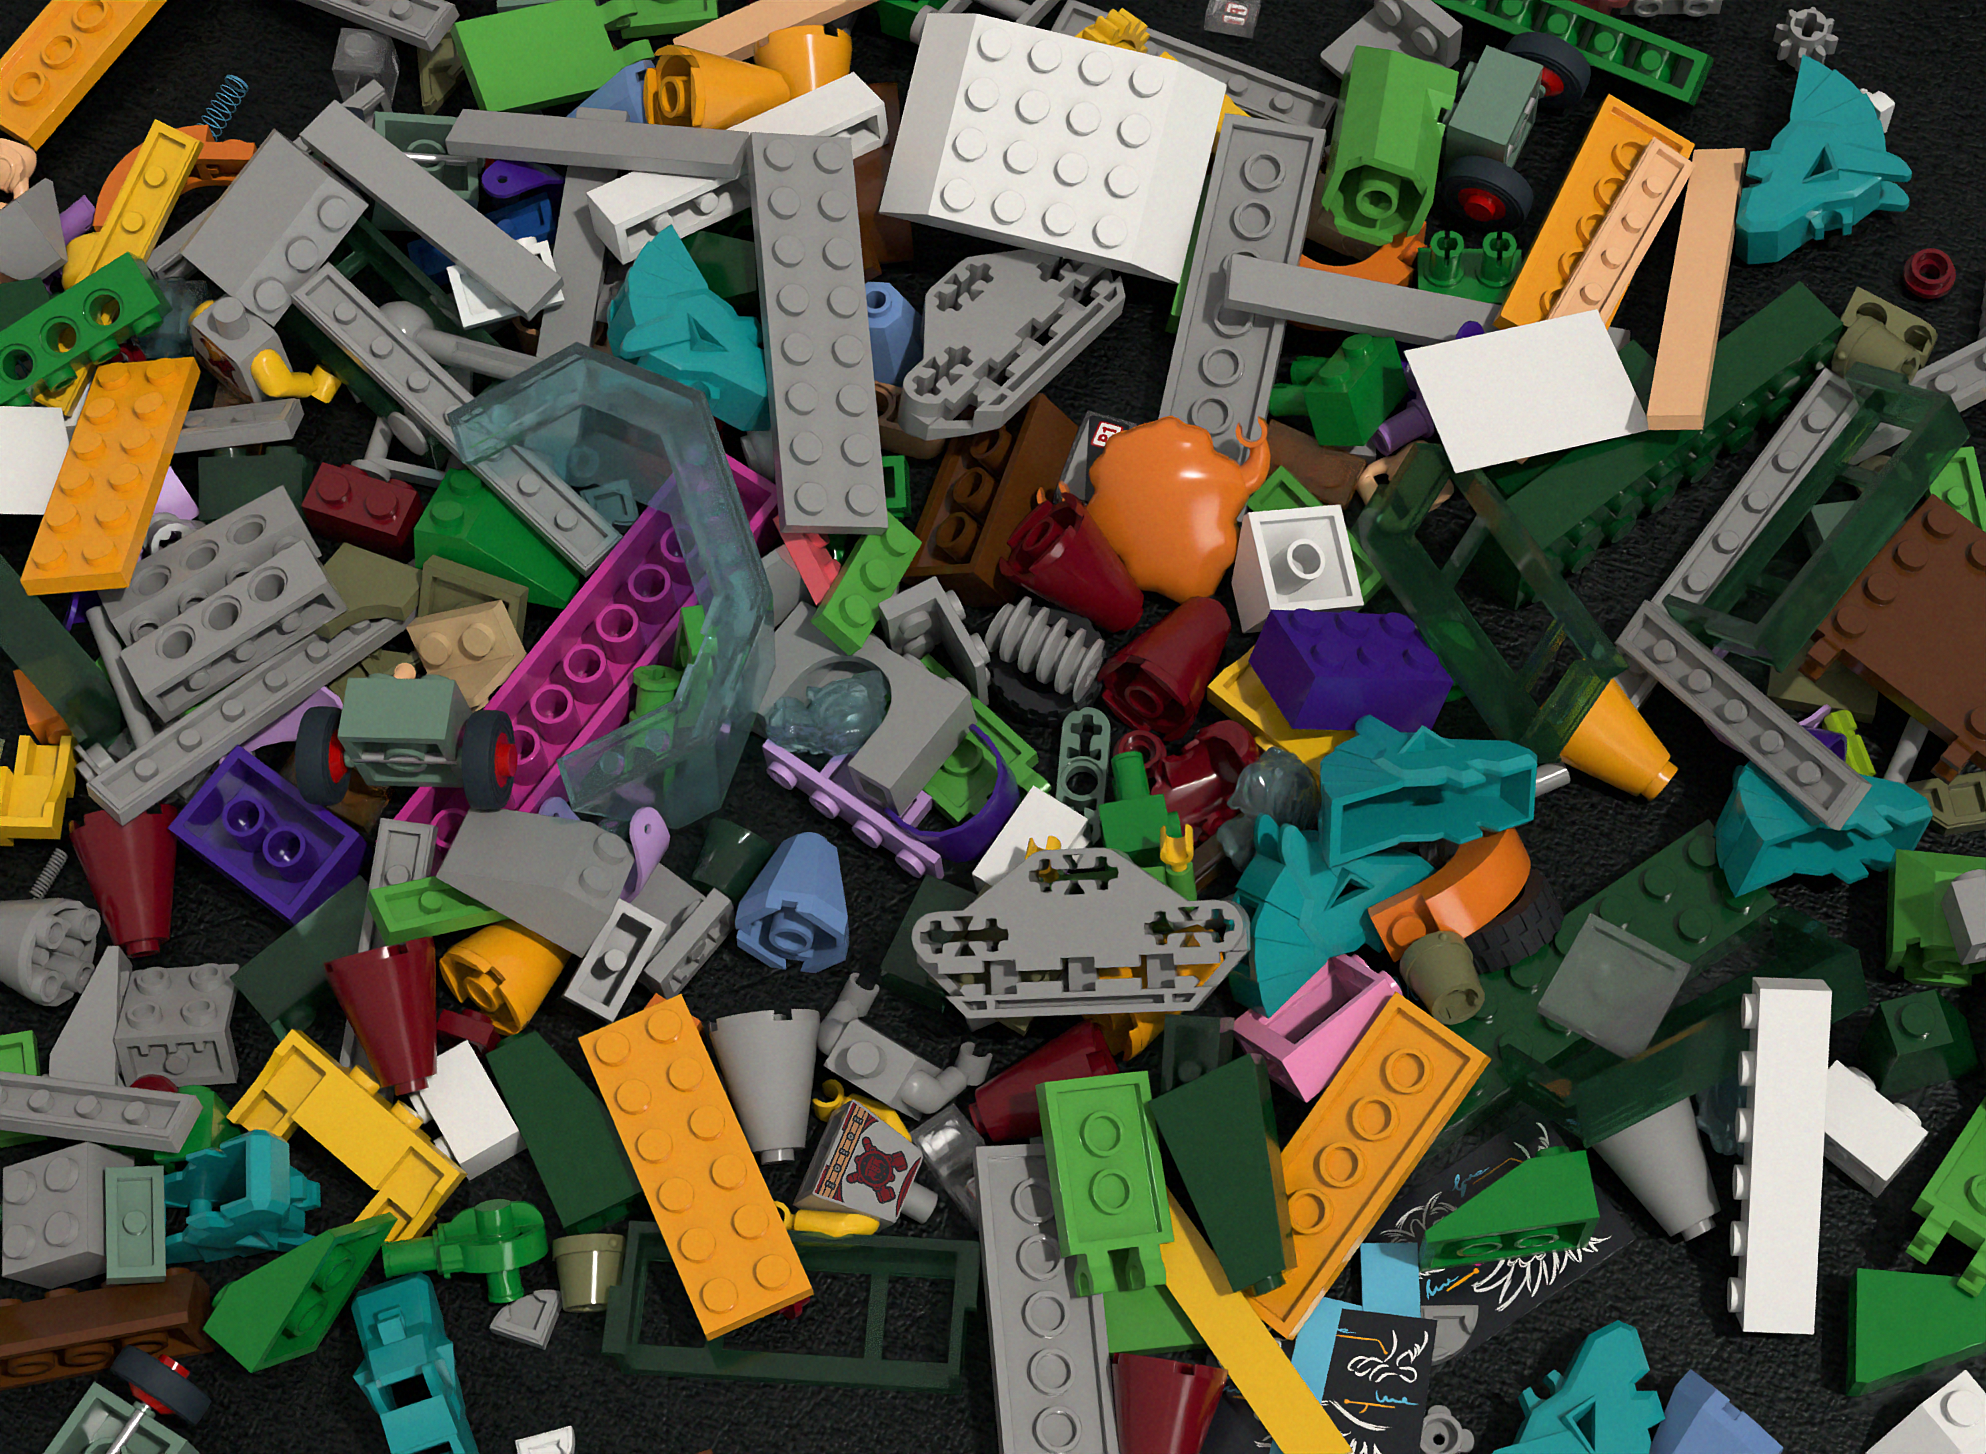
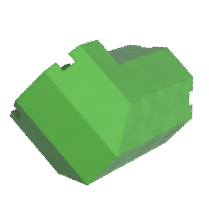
M1355 46L1342 77L1321 203L1325 210L1328 212L1330 208L1335 216L1334 225L1340 234L1376 246L1391 243L1394 235L1406 232V238L1419 234L1433 204L1442 137L1446 128V124H1443L1442 120L1446 109L1451 111L1454 103L1458 71L1394 50Z
M1896 849L1888 869L1885 969L1895 974L1898 966L1903 967L1904 979L1913 984L1961 988L1972 985V975L1984 972L1986 983V960L1961 965L1941 905V901L1951 882L1965 872L1977 869L1986 870V858Z

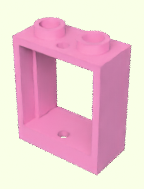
M1343 954L1329 958L1326 964L1269 1019L1249 1009L1228 1027L1245 1055L1248 1053L1262 1054L1267 1064L1269 1078L1307 1103L1333 1081L1395 991L1402 996L1403 993L1396 981L1387 972L1382 970L1376 973L1358 955L1353 954L1349 957Z

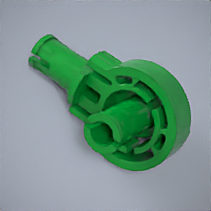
M506 1199L485 1201L477 1204L475 1207L460 1211L453 1217L451 1222L438 1223V1229L433 1230V1236L393 1242L384 1241L382 1244L386 1278L437 1270L439 1275L444 1274L445 1280L451 1279V1273L454 1272L485 1273L489 1291L488 1300L492 1303H507L523 1297L524 1289L521 1286L519 1267L541 1259L548 1252L545 1222L541 1212L533 1204L526 1201H510Z

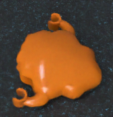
M1172 415L1138 425L1129 430L1120 431L1108 438L1102 454L1093 462L1089 469L1090 481L1095 491L1086 508L1141 591L1158 593L1180 605L1191 597L1210 598L1214 595L1226 570L1236 560L1241 532L1237 524V517L1244 509L1250 495L1259 490L1266 481L1270 469L1271 454L1267 441L1269 429L1264 418L1258 416L1262 435L1257 440L1247 439L1243 434L1240 422L1237 424L1235 430L1236 438L1239 443L1249 447L1250 450L1249 457L1242 465H1239L1236 460L1214 450L1211 435L1206 429L1185 424L1179 418ZM1059 481L1060 491L1062 493H1070L1068 485L1063 481ZM1042 487L1038 489L1036 495L1038 504L1046 500Z

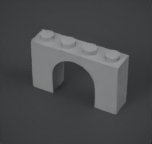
M801 601L723 692L733 718L736 722L763 738H769L777 743L805 708L816 697L832 688L847 684H864L885 692L891 697L890 708L885 719L847 766L859 794L883 808L888 807L900 817L970 732L968 727L972 723H977L970 700L971 694L956 679L951 677L942 679L929 672L927 667L913 655L906 653L901 656L888 649L885 643L872 632L860 650L850 656L847 655L810 622L817 608Z

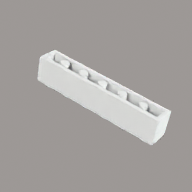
M854 72L726 129L749 132V135L751 132L851 138L853 159L890 143L885 103ZM747 156L736 179L633 171L586 192L594 232L624 265L635 260L647 242H651L659 232L672 224L681 239L751 206Z
M1753 977L1752 994H1743L1741 1024L1743 1029H1750L1749 1051H1740L1738 1061L1739 1085L1747 1086L1746 1108H1737L1735 1121L1737 1143H1744L1743 1165L1735 1164L1733 1169V1197L1735 1200H1742L1741 1221H1732L1730 1227L1731 1256H1739L1738 1278L1729 1277L1727 1307L1728 1312L1736 1313L1743 1332L1814 1334L1832 990L1821 979Z

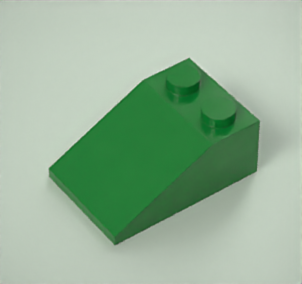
M449 468L414 528L415 568L423 570V564L432 555H436L529 587L527 602L565 609L573 599L584 578L571 563L471 470Z
M1554 1146L1539 1150L1535 1153V1158H1528L1424 1232L1418 1254L1419 1273L1587 1248L1600 1215L1586 1150L1570 1152L1566 1146Z
M388 1212L327 1230L241 1279L228 1283L214 1298L212 1307L215 1310L203 1330L250 1373L316 1351L398 1219Z

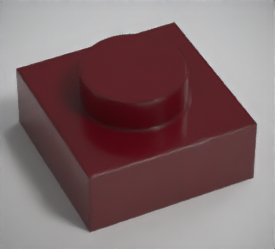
M443 1009L437 1022V1034L444 1047L451 1049L468 1040L477 1058L486 1061L488 1060L485 1054L495 1050V1046L501 1041L495 1026L492 1025L493 1021L486 1015L474 1010L463 1009L461 1014Z

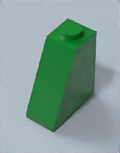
M1857 1268L1848 1283L1846 1396L1859 1397L1986 1353V1284L1976 1298L1956 1285L1960 1277Z

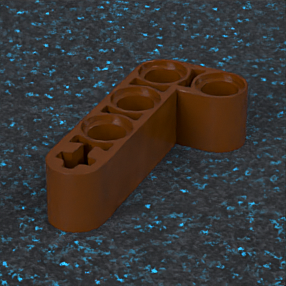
M897 81L866 84L885 103L890 143L853 159L859 224L870 232L879 265L913 262L915 260L911 221L879 214L901 123Z

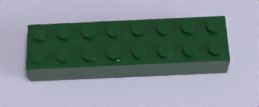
M1799 281L1717 342L1703 429L1647 430L1578 446L1480 519L1473 568L1514 611L1529 600L1532 603L1540 601L1554 588L1555 580L1568 570L1576 573L1583 569L1593 559L1597 548L1608 540L1616 543L1625 537L1634 527L1635 520L1648 510L1651 513L1661 510L1673 498L1675 490L1687 480L1690 483H1695L1702 479L1713 467L1715 459L1726 451L1730 454L1739 451L1751 439L1753 431L1764 422L1771 425L1780 420L1791 408L1792 401L1809 390L1825 367L1830 368L1844 323ZM1651 392L1640 400L1646 417Z
M1709 819L1566 914L1564 920L1561 921L1562 927L1559 932L1553 935V939L1547 945H1543L1538 949V952L1520 960L1515 965L1501 968L1499 971L1478 974L1485 993V1001L1481 1009L1464 1022L1443 1025L1490 1057L1491 1061L1415 1168L1769 927L1778 902L1765 887L1735 898L1727 882L1724 869H1721L1716 853V837H1713L1715 826ZM1428 1009L1424 1010L1427 1014L1432 1016Z

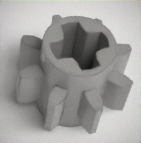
M1815 7L1798 12L1792 9L1789 10L1786 23L1777 24L1773 41L1780 44L1777 59H1785L1789 65L1795 67L1796 71L1800 69L1802 54L1824 64L1826 54H1834L1838 42V37L1831 35L1835 20L1833 18L1826 19L1822 13L1816 11Z

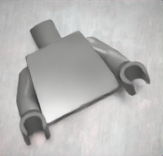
M852 973L836 1004L820 1024L817 1048L828 1056L824 1064L826 1068L888 1106L918 1121L924 1113L931 1114L941 1109L961 1093L967 1085H981L985 1080L992 1059L991 1053L985 1057L972 1055L975 1044L973 1042H965L960 1047L954 1067H948L943 1071L859 1020L858 1017H863L867 1014L880 989L877 984L873 990H865L858 986L856 981L860 975L859 973Z

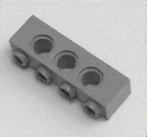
M281 485L137 562L129 588L97 590V593L110 621L126 646L129 647L141 637L150 634L184 613L188 608L197 605L229 585L233 580L242 577L276 556L280 551L289 548L302 539L305 540L317 558L322 556L285 487Z
M302 539L289 548L280 551L276 556L242 577L233 580L229 585L197 605L188 608L184 613L150 634L141 637L137 642L119 653L142 697L166 723L323 626V624L348 610V607L322 563L305 540Z

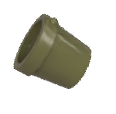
M1863 316L1856 320L1842 336L1831 363L1832 372L1850 383H1856L1889 398H1896L1913 381L1920 365V354L1887 330L1882 322L1871 316Z
M1453 931L1430 933L1414 941L1405 950L1400 960L1399 972L1410 991L1417 994L1434 1019L1442 1024L1453 1025L1466 1021L1481 1009L1485 1001V993L1473 964V954L1461 935Z
M582 1234L562 1237L552 1241V1260L556 1261L564 1311L585 1313L613 1310L620 1307L623 1257L626 1255L624 1236L617 1234Z

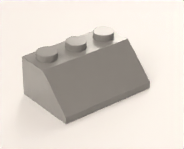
M273 129L180 248L179 252L227 294L239 299L243 306L274 327L292 304L290 295L319 270L369 204L353 186L276 129Z

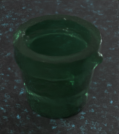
M713 817L704 832L706 837L689 880L707 893H710L715 888L728 897L732 904H738L762 866L769 862L774 848L766 840L748 829L728 820Z

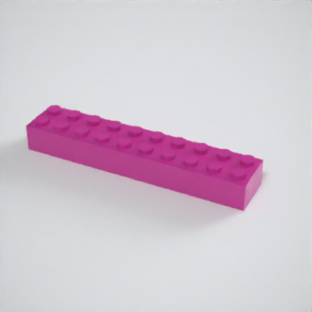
M702 439L483 708V710L506 712L511 720L518 757L517 770L510 798L506 806L501 809L538 814L541 805L549 797H561L566 802L570 800L629 725L630 712L636 707L637 685L633 682L634 670L640 666L661 665L671 668L681 608L703 605L706 622L710 624L738 589L733 578L763 558L779 538L780 533L772 520L779 515L776 484ZM419 787L393 819L438 827L430 877L437 875L470 808L464 788Z

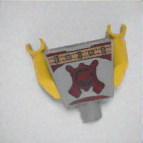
M224 294L217 301H205L194 309L188 318L196 361L245 404L281 400L283 398H307L310 395L324 403H330L343 382L342 378L330 374L331 370L320 364L316 365L311 375L306 372H294L275 330L259 316L243 306L239 299L231 297L229 294Z
M833 1079L825 1081L822 1084L824 1094L835 1100L825 1103L818 1099H812L816 1117L828 1124L793 1202V1205L800 1210L796 1214H791L784 1203L774 1201L780 1216L785 1217L783 1223L789 1237L793 1236L795 1231L796 1236L799 1238L825 1241L868 1238L875 1232L878 1233L893 1225L900 1213L921 1224L925 1223L936 1206L938 1194L914 1182L923 1160V1153L912 1143V1137L895 1109L885 1103L854 1093L846 1097L841 1083Z

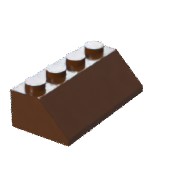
M1043 393L1036 394L999 429L951 438L914 532V535L922 541V544L901 579L903 583L915 586L936 576L945 593L953 590L960 602L970 607L1013 604L1020 586L1008 580L1001 573L999 566L1000 558L1002 556L1008 562L1013 549L1007 544V541L1021 521L1039 505L1036 495L1040 487L1045 492L1046 500L1048 499L1052 502L1055 489L1079 428ZM969 404L961 412L959 420H973L977 407Z
M187 1268L166 1269L165 1282L106 1285V1281L100 1284V1289L80 1293L72 1288L56 1289L45 1293L44 1299L23 1303L19 1299H1L0 1391L111 1371L112 1363L126 1345L137 1347L156 1359L161 1354L171 1359L215 1352L214 1339L203 1330L212 1315L209 1286L196 1271L191 1272Z

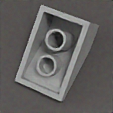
M470 806L439 868L436 878L583 958L614 911L635 861V853L631 844L592 822L501 808L478 809Z

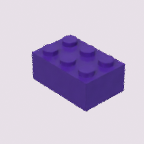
M1298 608L1296 610L1271 609L1248 660L1292 729L1355 731L1358 719L1369 714L1399 732H1417L1422 725L1431 730L1454 683L1439 661L1438 656L1431 650L1415 627L1414 622L1407 615L1395 612L1364 614L1350 610L1319 612L1305 608Z
M238 744L168 827L185 848L304 937L311 933L375 854L357 831L321 805L307 803L302 798L297 787Z

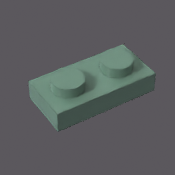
M164 1165L105 1167L106 1285L165 1282Z

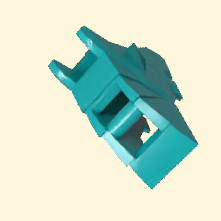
M1802 54L1790 113V122L1774 137L1770 150L1750 152L1746 176L1760 180L1762 183L1750 184L1749 187L1742 190L1736 218L1735 255L1747 265L1778 262L1810 239H1824V231L1842 228L1843 235L1851 234L1852 226L1874 210L1904 212L1909 207V197L1903 189L1893 182L1910 181L1912 171L1900 157L1886 151L1881 120H1878L1874 105L1866 93L1862 94L1849 79L1834 69L1832 71L1822 63Z
M670 224L643 247L633 266L626 273L625 281L619 287L614 300H611L608 305L606 317L609 329L607 336L614 360L609 363L603 374L602 385L607 391L637 386L662 401L675 402L677 408L686 409L688 404L694 405L738 430L769 431L771 423L764 349L758 347L759 344L763 343L762 326L756 317L738 316L730 304L709 290L708 284L674 227Z
M1368 714L1359 718L1355 726V737L1336 746L1334 752L1325 756L1320 762V793L1322 800L1321 809L1318 812L1319 847H1322L1323 856L1328 867L1331 868L1395 846L1400 842H1424L1445 838L1460 845L1483 837L1481 830L1500 832L1534 820L1537 755L1530 749L1510 741L1448 739L1439 736L1423 725L1416 733L1399 732L1372 715Z
M1750 760L1745 766H1736L1732 776L1734 788L1714 828L1713 837H1716V853L1721 869H1724L1727 882L1735 898L1787 878L1793 873L1819 876L1833 873L1847 884H1851L1868 877L1869 872L1865 867L1879 872L1889 869L1890 861L1896 849L1915 850L1933 817L1930 803L1927 798L1904 783L1860 774L1872 784V787L1840 831L1823 823Z
M1262 812L1259 813L1254 825L1253 838L1257 854L1236 885L1238 890L1231 900L1241 905L1249 916L1251 950L1228 974L1233 1000L1269 1019L1326 964L1329 958L1354 952L1364 943L1380 953L1385 948V945L1370 918L1367 908L1424 881L1438 872V870L1421 856L1396 846L1329 868L1324 859L1322 847H1319L1318 831H1299L1296 826L1289 823L1283 824L1280 828L1271 816ZM1224 918L1223 923L1226 924L1225 933L1234 931V920Z
M252 1130L221 1143L220 1149L208 1147L187 1154L186 1161L189 1163L183 1171L164 1175L166 1264L204 1260L206 1263L237 1255L247 1257L273 1250L289 1252L316 1237L303 1232L305 1229V1211L321 1207L320 1183L308 1180L303 1173L292 1167L289 1160V1144L282 1137L267 1130ZM166 1207H189V1217H186V1224L189 1225L182 1233L166 1237ZM212 1207H220L221 1212L212 1211Z
M421 1272L411 1273L358 1291L352 1301L351 1310L365 1358L354 1373L353 1378L368 1397L373 1410L380 1416L391 1454H414L450 1442L452 1450L442 1454H479L465 1415V1403L455 1369L456 1359L453 1353V1342L446 1337L443 1316L430 1277ZM423 1374L432 1397L397 1409L391 1385Z
M1616 1320L1589 1334L1575 1350L1563 1376L1554 1369L1542 1380L1550 1390L1551 1396L1549 1399L1543 1400L1538 1398L1531 1387L1524 1390L1518 1396V1400L1526 1418L1521 1423L1513 1444L1497 1449L1492 1454H1649L1651 1439L1648 1429L1664 1421L1666 1418L1657 1391H1637L1635 1383L1650 1371L1637 1329Z

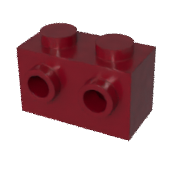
M324 462L321 463L301 505L315 535L341 543L345 542L404 563H409L415 550L414 528L425 511L418 492L406 482L397 479H389L388 482L369 477L366 472L353 465L343 464L341 467H337Z

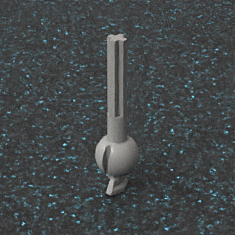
M393 301L379 307L390 320L437 363L562 396H569L572 393L571 384L577 380V373L575 370H571L569 365L435 330L433 320L426 311L407 301Z

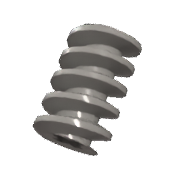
M1025 596L1016 606L1009 603L1004 605L991 622L986 633L984 644L987 651L993 652L1000 648V659L1007 663L1013 662L1018 658V669L1027 674L1036 669V678L1043 684H1047L1055 679V691L1065 695L1073 690V701L1078 703L1090 688L1103 660L1102 652L1105 641L1099 638L1088 649L1085 648L1083 645L1086 630L1083 628L1077 630L1070 638L1066 637L1068 620L1062 617L1052 627H1049L1047 621L1050 609L1047 607H1043L1033 617L1030 616L1029 610L1032 599L1028 596Z

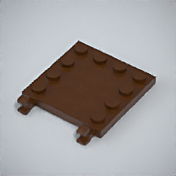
M1932 494L1812 625L1806 636L1816 644L1809 650L1806 655L1808 658L1799 666L1798 671L1816 683L1836 659L1950 745L1941 755L1939 762L1930 771L1949 785L1969 761L1981 770L1986 768V532L1939 497Z

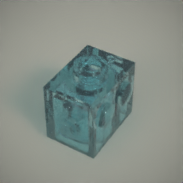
M181 277L155 280L173 308V311L162 317L164 324L156 331L140 338L136 334L130 337L134 347L140 348L146 358H183L193 356L195 358L188 318L199 305L205 301L214 300L206 281H189Z

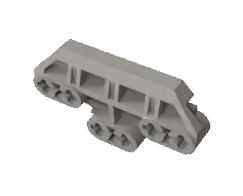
M1030 249L972 256L960 261L932 286L925 296L919 334L923 343V359L904 378L897 418L900 428L905 433L925 441L971 435L1001 428L1122 314L1126 295L1121 276L1113 281L1111 269ZM1091 292L1090 296L1095 299L1087 307L1080 304L1079 302ZM1053 323L1048 334L1053 339L1045 346H1042L1035 339ZM1011 363L1006 368L1005 373L1010 379L1002 386L993 382L992 379ZM969 404L977 407L973 420H953Z
M1114 848L1058 849L1035 852L962 911H940L925 914L916 922L911 937L913 947L917 952V963L951 995L946 998L967 1019L1196 1010L1251 950L1250 920L1247 912L1241 905L1230 900L1189 901L1134 864L1128 854ZM1072 855H1083V857L1077 864ZM1107 857L1108 866L1117 867L1119 872L1118 878L1109 880L1108 889H1106L1104 880L1100 879L1067 880L1053 882L1052 892H1050L1049 883L1040 882L1039 871L1048 869L1049 860L1051 867L1056 870L1090 869L1103 867L1105 863L1104 858ZM1080 885L1085 894H1074V891ZM1199 906L1192 920V916L1186 907ZM1219 909H1223L1224 918L1228 920L1233 919L1235 924L1234 931L1225 933L1224 942L1220 941L1218 932H1194V937L1200 946H1188L1193 932L1172 933L1168 935L1167 944H1165L1163 935L1154 934L1152 929L1153 922L1162 921L1163 912H1166L1167 921L1170 922L1206 921L1217 919ZM964 916H973L970 924H968ZM996 923L999 928L1007 929L1009 934L1008 940L1000 941L998 945L996 941L983 940L948 942L943 944L942 947L941 943H933L931 938L932 931L941 930V926L945 931L984 930L995 928ZM969 947L973 950L975 955H966V952L968 951ZM1220 952H1225L1226 959L1221 963ZM1141 955H1146L1148 988H1142V978L1099 979V968L1141 966ZM1062 958H1068L1069 991H1064L1063 981L1021 982V971L1063 969ZM984 961H990L991 994H985V984H965L961 987L949 974L984 972ZM1221 963L1202 986H1197L1200 980L1195 975L1177 976V965Z

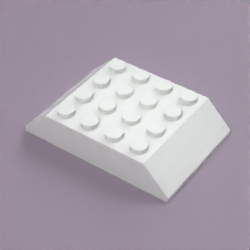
M927 13L879 214L1178 285L1227 84L1178 61L976 13Z

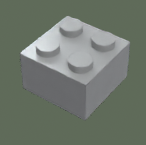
M87 1141L4 1167L2 1277L53 1289L106 1273L105 1167L135 1166V1156Z

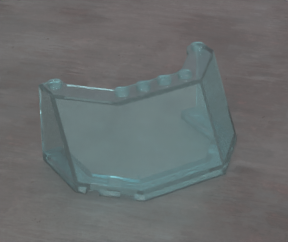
M575 342L447 414L462 463L476 466L508 447L516 445L551 457L557 475L566 484L575 487H585L595 483L670 515L698 603L703 605L705 620L700 630V633L705 635L695 663L687 664L673 701L556 761L572 811L631 821L638 809L653 807L658 811L667 828L678 830L720 809L776 668L773 592L705 392L582 343Z

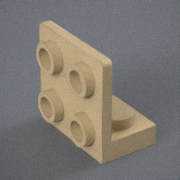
M502 599L416 617L406 627L427 672L426 675H441L450 680H455L472 712L482 709L489 703L488 697L498 686L505 683L512 674V671L527 656Z

